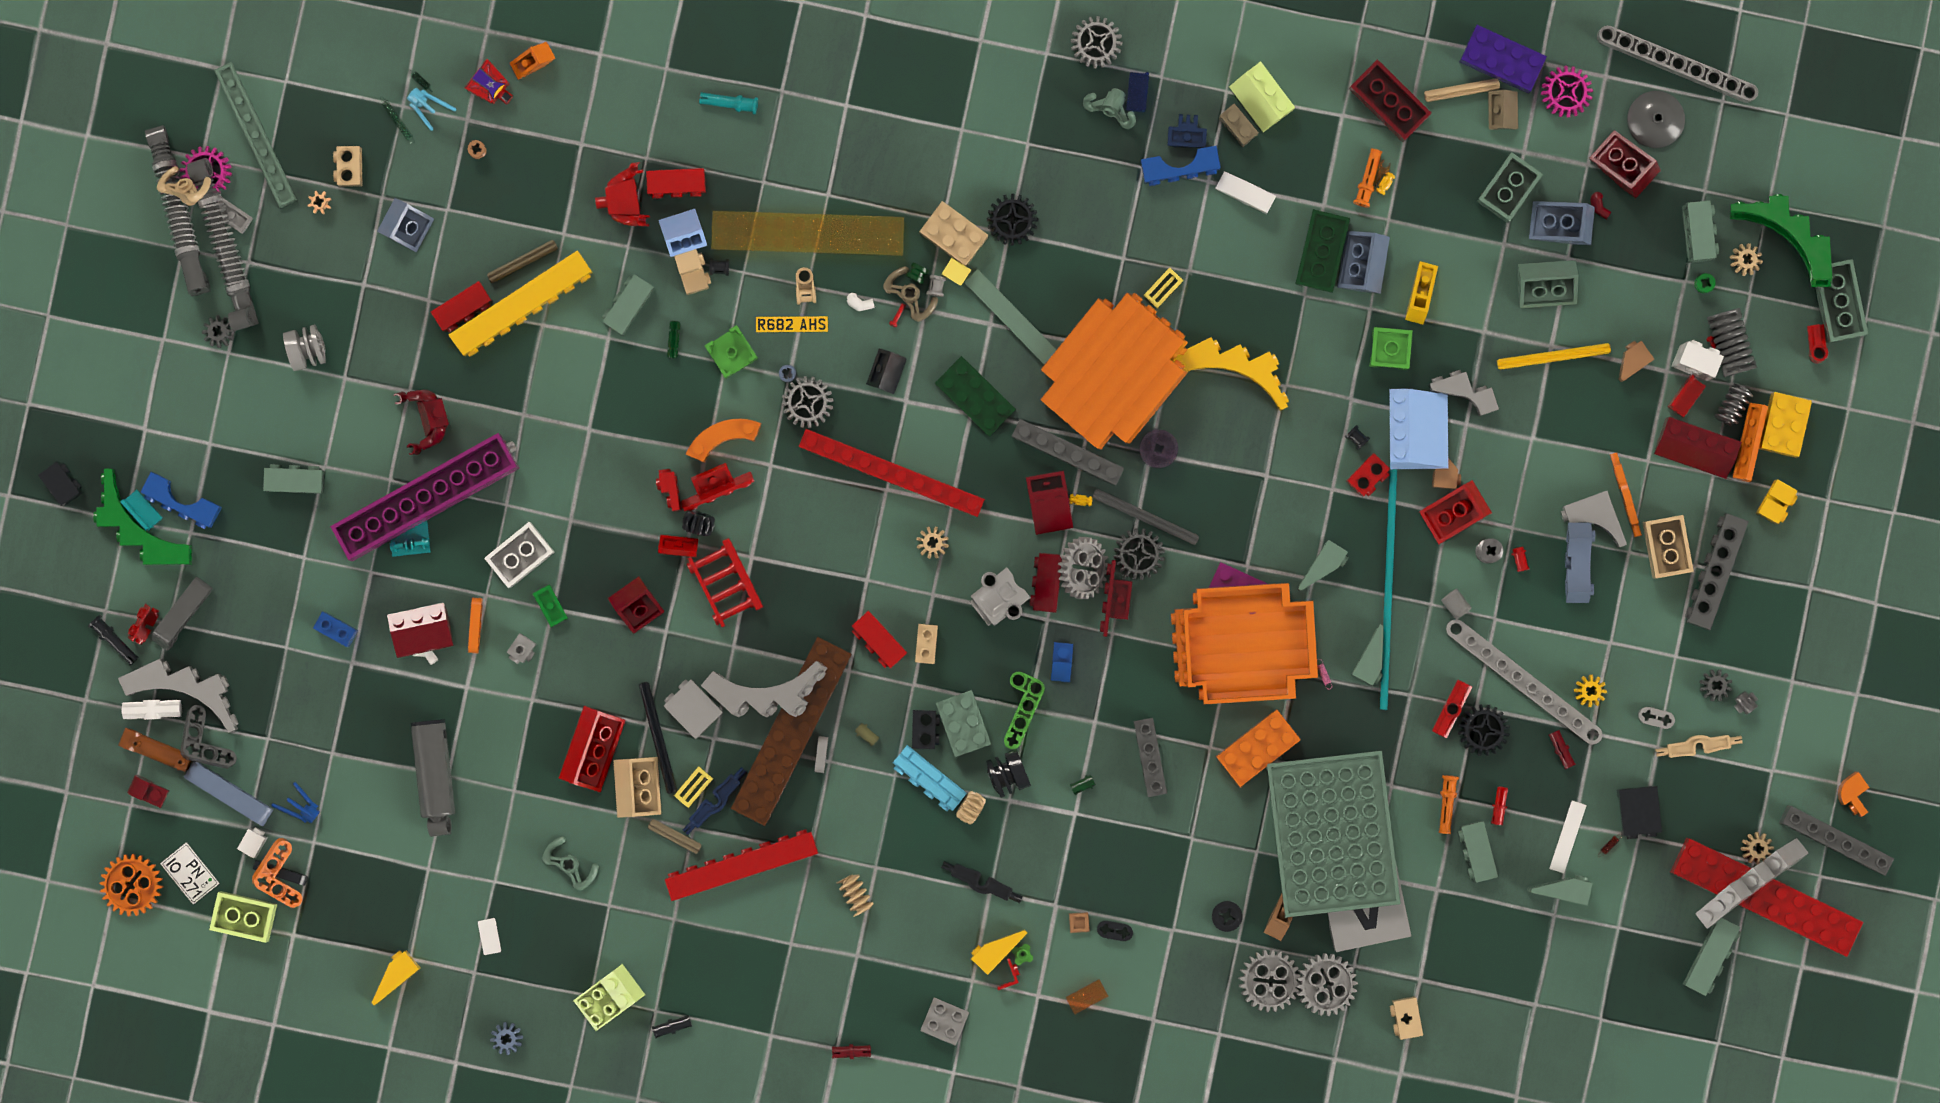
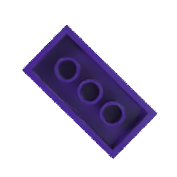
M1476 25L1459 63L1490 77L1497 78L1499 81L1529 94L1547 56Z

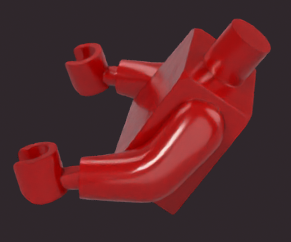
M640 162L631 163L629 168L617 174L607 183V187H605L606 196L595 198L596 208H608V213L612 219L621 224L649 227L650 224H646V218H650V216L642 215L640 212L637 185L634 178L636 174L643 173V169L638 170Z

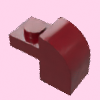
M135 775L127 793L139 800L162 808L170 790L154 784L151 780Z

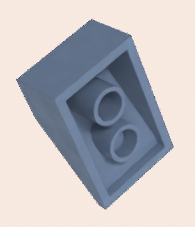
M1533 201L1529 239L1565 244L1591 245L1595 207L1587 203Z

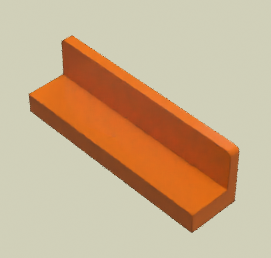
M1749 403L1733 478L1746 482L1752 481L1768 410L1766 405Z

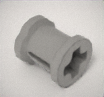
M930 275V288L927 291V295L944 297L942 291L946 277Z

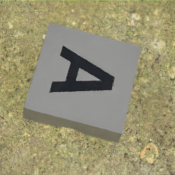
M1398 870L1397 878L1401 904L1328 913L1329 928L1335 952L1411 937Z

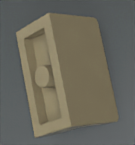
M1510 90L1488 91L1489 130L1518 129V92Z

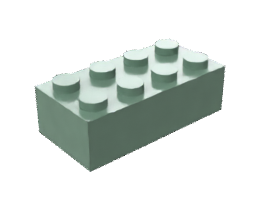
M1853 259L1832 263L1831 287H1815L1822 323L1824 324L1826 342L1832 343L1868 335Z

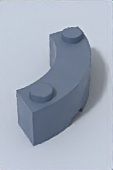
M1568 523L1566 535L1567 552H1565V568H1569L1566 569L1565 580L1566 603H1589L1590 596L1594 595V584H1591L1590 561L1592 542H1595V530H1592L1591 523Z

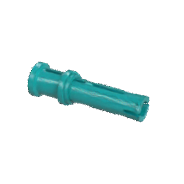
M700 93L699 104L735 108L737 112L749 111L753 114L757 113L758 97L751 99L744 98L742 95L731 97Z

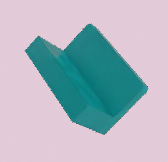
M138 489L129 497L120 501L145 530H151L163 519L150 502L144 499V496Z

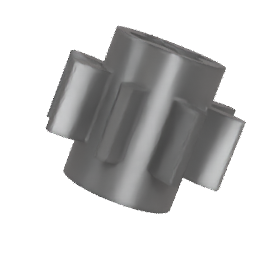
M1744 691L1734 699L1737 703L1734 707L1739 713L1744 711L1747 715L1758 706L1755 703L1758 698L1753 692L1748 694Z

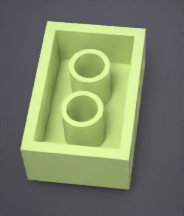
M220 891L217 894L209 930L265 943L269 942L277 904Z

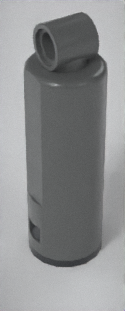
M445 719L411 723L421 817L428 818L427 829L431 837L450 835L452 826L449 815L455 814Z

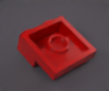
M671 469L659 470V478L656 479L657 490H661L662 494L670 495L666 496L669 509L672 508L673 512L682 511L676 473L671 472Z

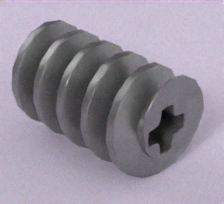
M1735 383L1733 384L1736 387H1730L1729 389L1732 394H1726L1725 396L1729 401L1723 400L1722 404L1724 407H1719L1718 409L1721 414H1715L1714 416L1729 426H1732V423L1738 424L1735 417H1742L1739 410H1746L1742 404H1749L1750 402L1746 397H1753L1749 390Z
M1485 539L1477 545L1475 549L1476 556L1483 563H1494L1502 557L1503 546L1496 539ZM1487 548H1492L1491 554L1487 555Z

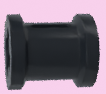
M710 258L709 275L725 274L729 276V259L717 261Z
M1358 425L1345 436L1346 439L1349 438L1357 446V450L1370 439L1358 429Z

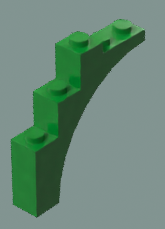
M1775 194L1769 196L1768 203L1759 201L1745 204L1744 202L1731 204L1730 219L1747 220L1773 229L1785 237L1797 249L1809 272L1811 287H1831L1830 237H1825L1824 235L1810 237L1809 216L1801 214L1790 216L1789 196Z
M104 469V473H101V484H104V492L101 493V503L104 504V507H96V511L93 513L94 523H97V527H120L116 534L117 542H120V546H143V549H140V561H143V565H192V545L175 544L162 540L141 527L120 502L121 497L116 484L115 469Z

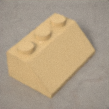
M658 757L614 760L617 818L661 815Z

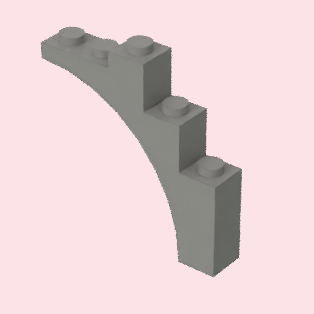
M158 659L118 678L126 696L151 689H171L183 692L208 706L222 721L228 733L238 729L236 726L239 724L234 714L231 715L228 709L231 707L226 696H222V694L228 692L227 687H229V683L226 677H222L221 674H216L199 682L200 675L196 668L193 669L192 666H188L170 675L171 668L169 663L163 659Z
M815 661L804 673L795 679L768 688L739 686L713 671L701 686L732 715L737 717L743 716L748 711L749 705L761 715L768 717L776 712L778 704L787 713L797 717L805 711V706L808 704L803 697L811 693L813 685L825 676V671L828 668L822 663Z
M1797 838L1727 886L1695 914L1708 929L1757 890L1799 862L1808 854V851Z

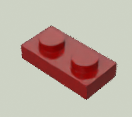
M660 535L658 553L696 557L699 539Z

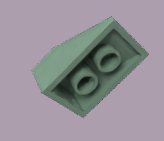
M1575 875L1574 878L1568 877L1527 887V891L1588 906L1593 883L1588 882L1589 878Z

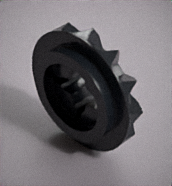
M1223 901L1213 909L1212 921L1219 930L1230 932L1240 926L1242 911L1234 902ZM1230 908V915L1235 920L1228 919L1224 924V917L1219 915V913H1226Z

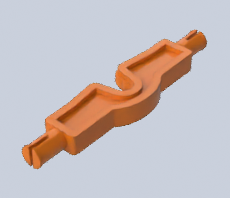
M1617 453L1610 454L1619 490L1623 496V504L1634 537L1641 536L1639 521L1622 464H1620Z

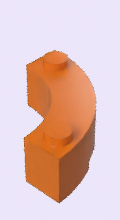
M730 419L716 423L696 437L688 448L686 455L705 463L709 454L726 441L745 439L755 442L762 424L748 419Z

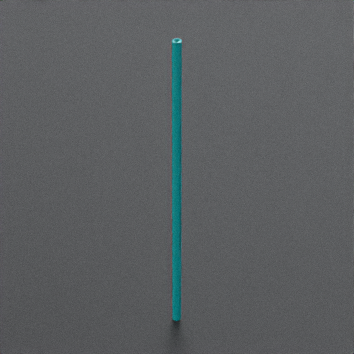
M1390 469L1380 692V709L1383 710L1388 709L1397 469Z

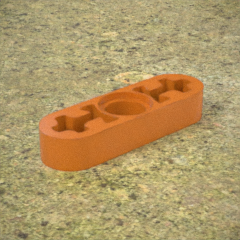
M472 597L468 653H479L482 598Z

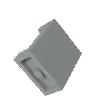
M685 679L678 686L680 690L675 695L671 693L664 700L666 702L664 707L697 739L724 712L692 679L689 682Z

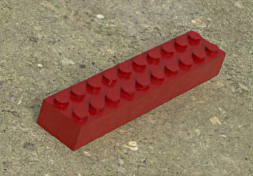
M1686 838L1670 873L1718 895L1752 868L1690 838ZM1775 879L1768 882L1739 904V906L1846 957L1864 923Z

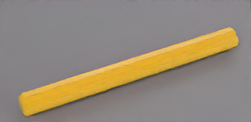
M1609 343L1503 358L1497 360V367L1501 370L1611 353Z

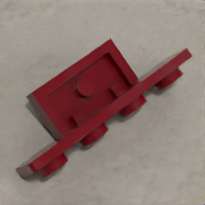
M1111 560V564H1107L1106 575H1110L1109 583L1105 582L1104 594H1107V602L1103 601L1102 613H1105V620L1100 623V632H1103L1104 637H1107L1109 618L1128 620L1132 581L1114 579L1116 560Z

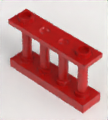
M730 538L722 541L724 545L721 546L720 550L695 562L692 557H689V563H687L690 573L696 574L715 613L712 617L716 625L720 624L722 628L726 626L723 620L749 607L751 609L755 607L756 610L764 607ZM723 556H730L732 563L729 564L730 566L704 579L702 578L698 570L699 568ZM732 573H738L741 580L737 584L711 596L707 585ZM738 591H747L749 597L746 598V601L719 613L716 602Z

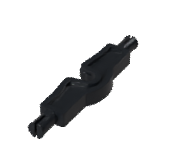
M946 861L943 862L949 868L944 865L941 868L952 872L951 875L968 883L974 891L981 894L991 893L1006 901L1011 899L1020 904L1021 900L1017 898L1022 899L1023 896L1012 892V888L994 878L989 877L985 885L980 886L978 884L981 875L979 871L966 868L960 864L952 865Z

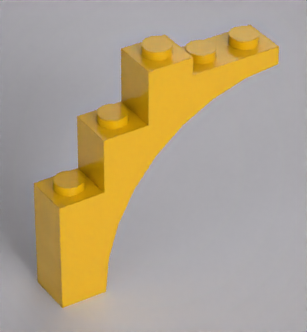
M1212 337L1188 348L1184 355L1178 354L1174 361L1177 359L1185 365L1184 370L1187 372L1204 368H1218L1237 372L1261 386L1273 399L1280 411L1288 407L1286 403L1289 400L1285 392L1281 393L1278 387L1281 385L1277 375H1272V372L1278 369L1277 365H1279L1275 354L1271 355L1268 352L1248 361L1247 358L1250 355L1246 347L1242 348L1241 344L1219 354L1218 351L1221 348L1217 340L1213 341Z

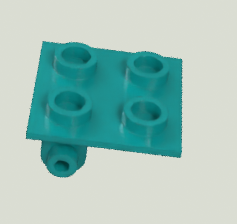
M427 520L391 540L390 550L392 551V557L431 553Z

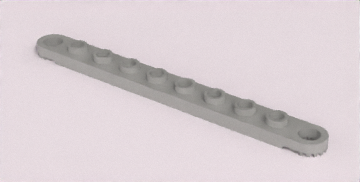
M1454 619L1448 622L1446 632L1458 644L1586 743L1597 744L1601 741L1602 731L1597 725L1461 620ZM1454 623L1461 626V631L1457 635L1453 634L1450 630L1451 625ZM1591 729L1597 731L1598 737L1595 740H1590L1587 737V733Z

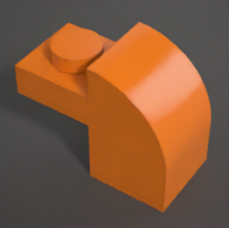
M1854 772L1841 782L1838 789V799L1841 805L1850 803L1848 807L1851 812L1862 817L1868 811L1857 796L1870 787L1859 772Z

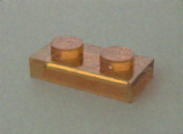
M1100 979L1066 996V999L1074 1014L1108 997V994Z

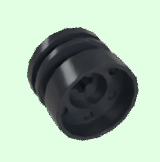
M1017 749L1005 753L1006 762L1003 764L998 756L995 757L998 766L993 767L991 759L986 761L987 773L993 788L1001 798L1005 797L1002 789L1004 787H1007L1009 794H1012L1011 785L1014 783L1019 790L1031 786Z

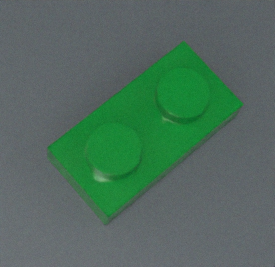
M550 584L533 593L550 627L568 619Z

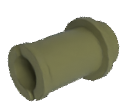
M861 723L854 731L857 733L856 736L862 737L870 746H873L879 739V736L867 728V724Z

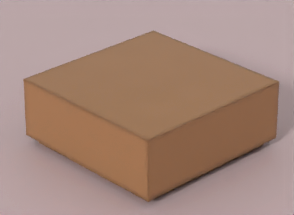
M1088 912L1069 913L1070 933L1090 932Z

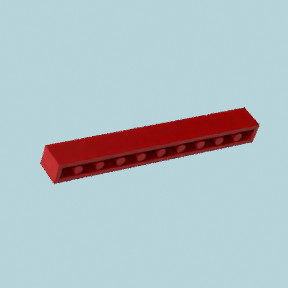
M805 429L799 448L977 518L985 500L808 429Z

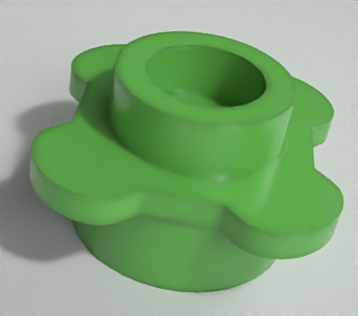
M1028 944L1012 949L1017 965L1033 960Z

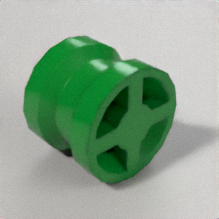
M1708 273L1698 276L1694 282L1696 290L1700 293L1712 291L1716 284L1714 277Z

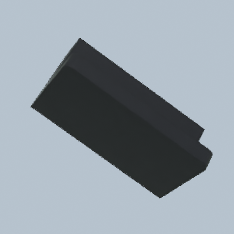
M879 348L866 384L894 394L906 363V358Z

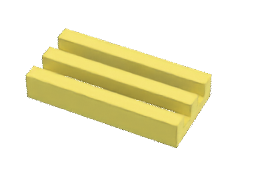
M1169 268L1143 296L1158 309L1184 280ZM1170 273L1172 277L1153 297L1149 296ZM1176 278L1178 280L1176 284L1157 303L1155 301L1156 298Z
M698 767L674 796L689 808L713 778L702 768ZM700 772L702 775L699 777V779L693 784V786L688 790V792L683 797H681L680 794L683 792V790ZM706 777L708 780L697 791V793L692 797V799L689 802H687L686 799L688 798V796Z

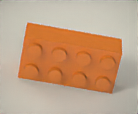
M1276 709L1215 757L1236 784L1241 787L1266 768L1267 764H1271L1301 739Z

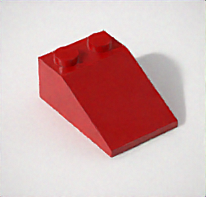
M1473 480L1419 511L1438 544L1492 513Z

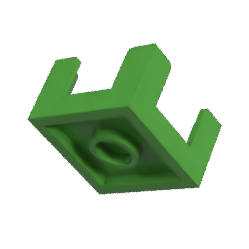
M737 325L715 341L704 345L725 379L758 359Z
M1374 327L1372 329L1373 342L1369 367H1389L1408 370L1410 367L1413 330Z

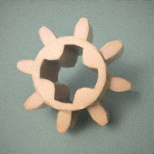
M315 191L314 197H308L311 200L308 207H314L313 213L315 214L318 210L325 214L324 210L326 208L331 209L328 202L332 199L325 198V191L322 195ZM318 198L324 200L321 207L315 205L318 202Z

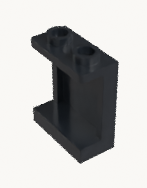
M1657 786L1617 790L1622 824L1621 836H1626L1627 839H1636L1640 834H1645L1646 837H1656L1657 833L1662 832Z

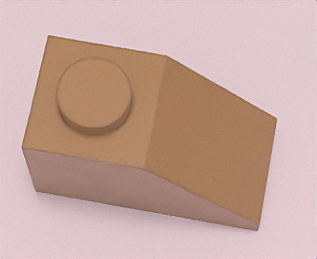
M1634 340L1626 346L1627 350L1623 353L1621 362L1620 382H1623L1654 360L1642 341L1636 343Z
M1449 458L1448 469H1433V488L1455 490L1457 486H1460L1461 474H1458L1457 467Z
M1282 894L1264 930V933L1280 941L1288 930L1293 918H1285Z

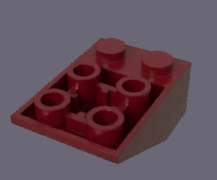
M1064 471L1026 477L1036 535L1073 528Z

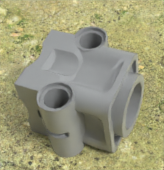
M1006 567L998 575L993 572L985 573L981 579L982 587L971 595L972 600L969 602L988 626L991 624L995 626L1006 617L1011 620L1018 619L1022 614L1021 605L1031 597L1015 583L1013 574ZM993 576L995 584L987 586L984 583L985 577ZM1011 606H1016L1019 609V614L1015 617L1010 616L1008 613V608Z

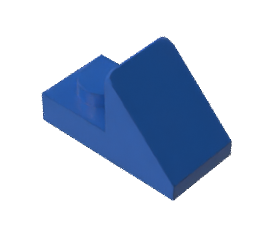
M1054 642L1051 681L1070 682L1073 644Z

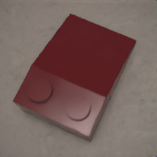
M1615 130L1589 157L1598 168L1635 199L1661 171L1657 160Z

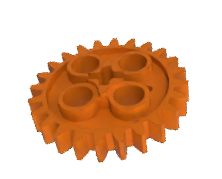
M127 854L124 855L123 860L120 857H116L117 863L110 861L112 868L105 867L104 869L108 873L101 874L105 881L99 882V884L104 885L105 888L101 889L100 892H106L102 899H109L107 906L113 904L112 911H116L119 908L120 915H123L125 911H127V916H131L132 911L135 916L139 915V910L143 914L146 913L145 907L152 909L151 902L158 903L155 896L162 895L157 891L163 888L162 885H158V882L163 880V878H157L156 876L160 873V870H153L156 864L148 865L150 859L143 862V855H140L138 859H136L135 854H132L130 859ZM127 866L133 869L131 877H127L124 873ZM140 870L142 873L133 883L135 888L129 889L125 898L122 900V895L129 888L128 882H132L135 879L138 871ZM143 877L149 880L147 888L142 887L140 884V880ZM116 882L122 885L120 893L114 891V884ZM132 893L138 896L136 904H133L129 899Z

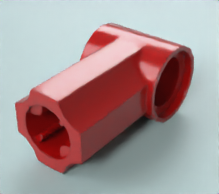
M1824 324L1807 326L1809 359L1815 364L1822 363L1828 357ZM1816 349L1821 350L1823 358H1816L1814 351Z

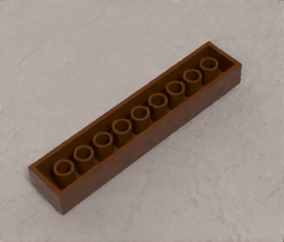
M817 637L798 676L804 673L815 661L822 663L828 668L825 671V676L813 685V690L809 695L803 697L808 704L801 715L794 717L781 708L731 807L732 810L766 826L852 656L851 653Z

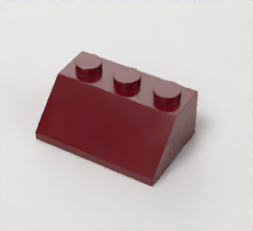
M1039 553V557H1035L1034 568H1037V576L1032 578V587H1035V595H1031L1030 606H1033V611L1056 613L1059 578L1061 574L1058 573V570L1061 569L1058 563L1062 562L1059 554Z
M444 603L387 615L397 658L454 646L448 611Z

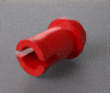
M1523 546L1512 549L1513 553L1511 555H1514L1517 572L1528 570L1526 550H1524Z

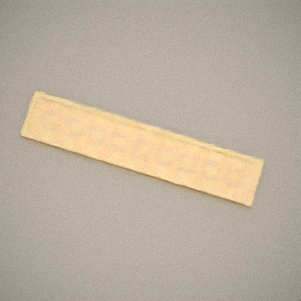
M713 211L712 250L903 256L904 217Z

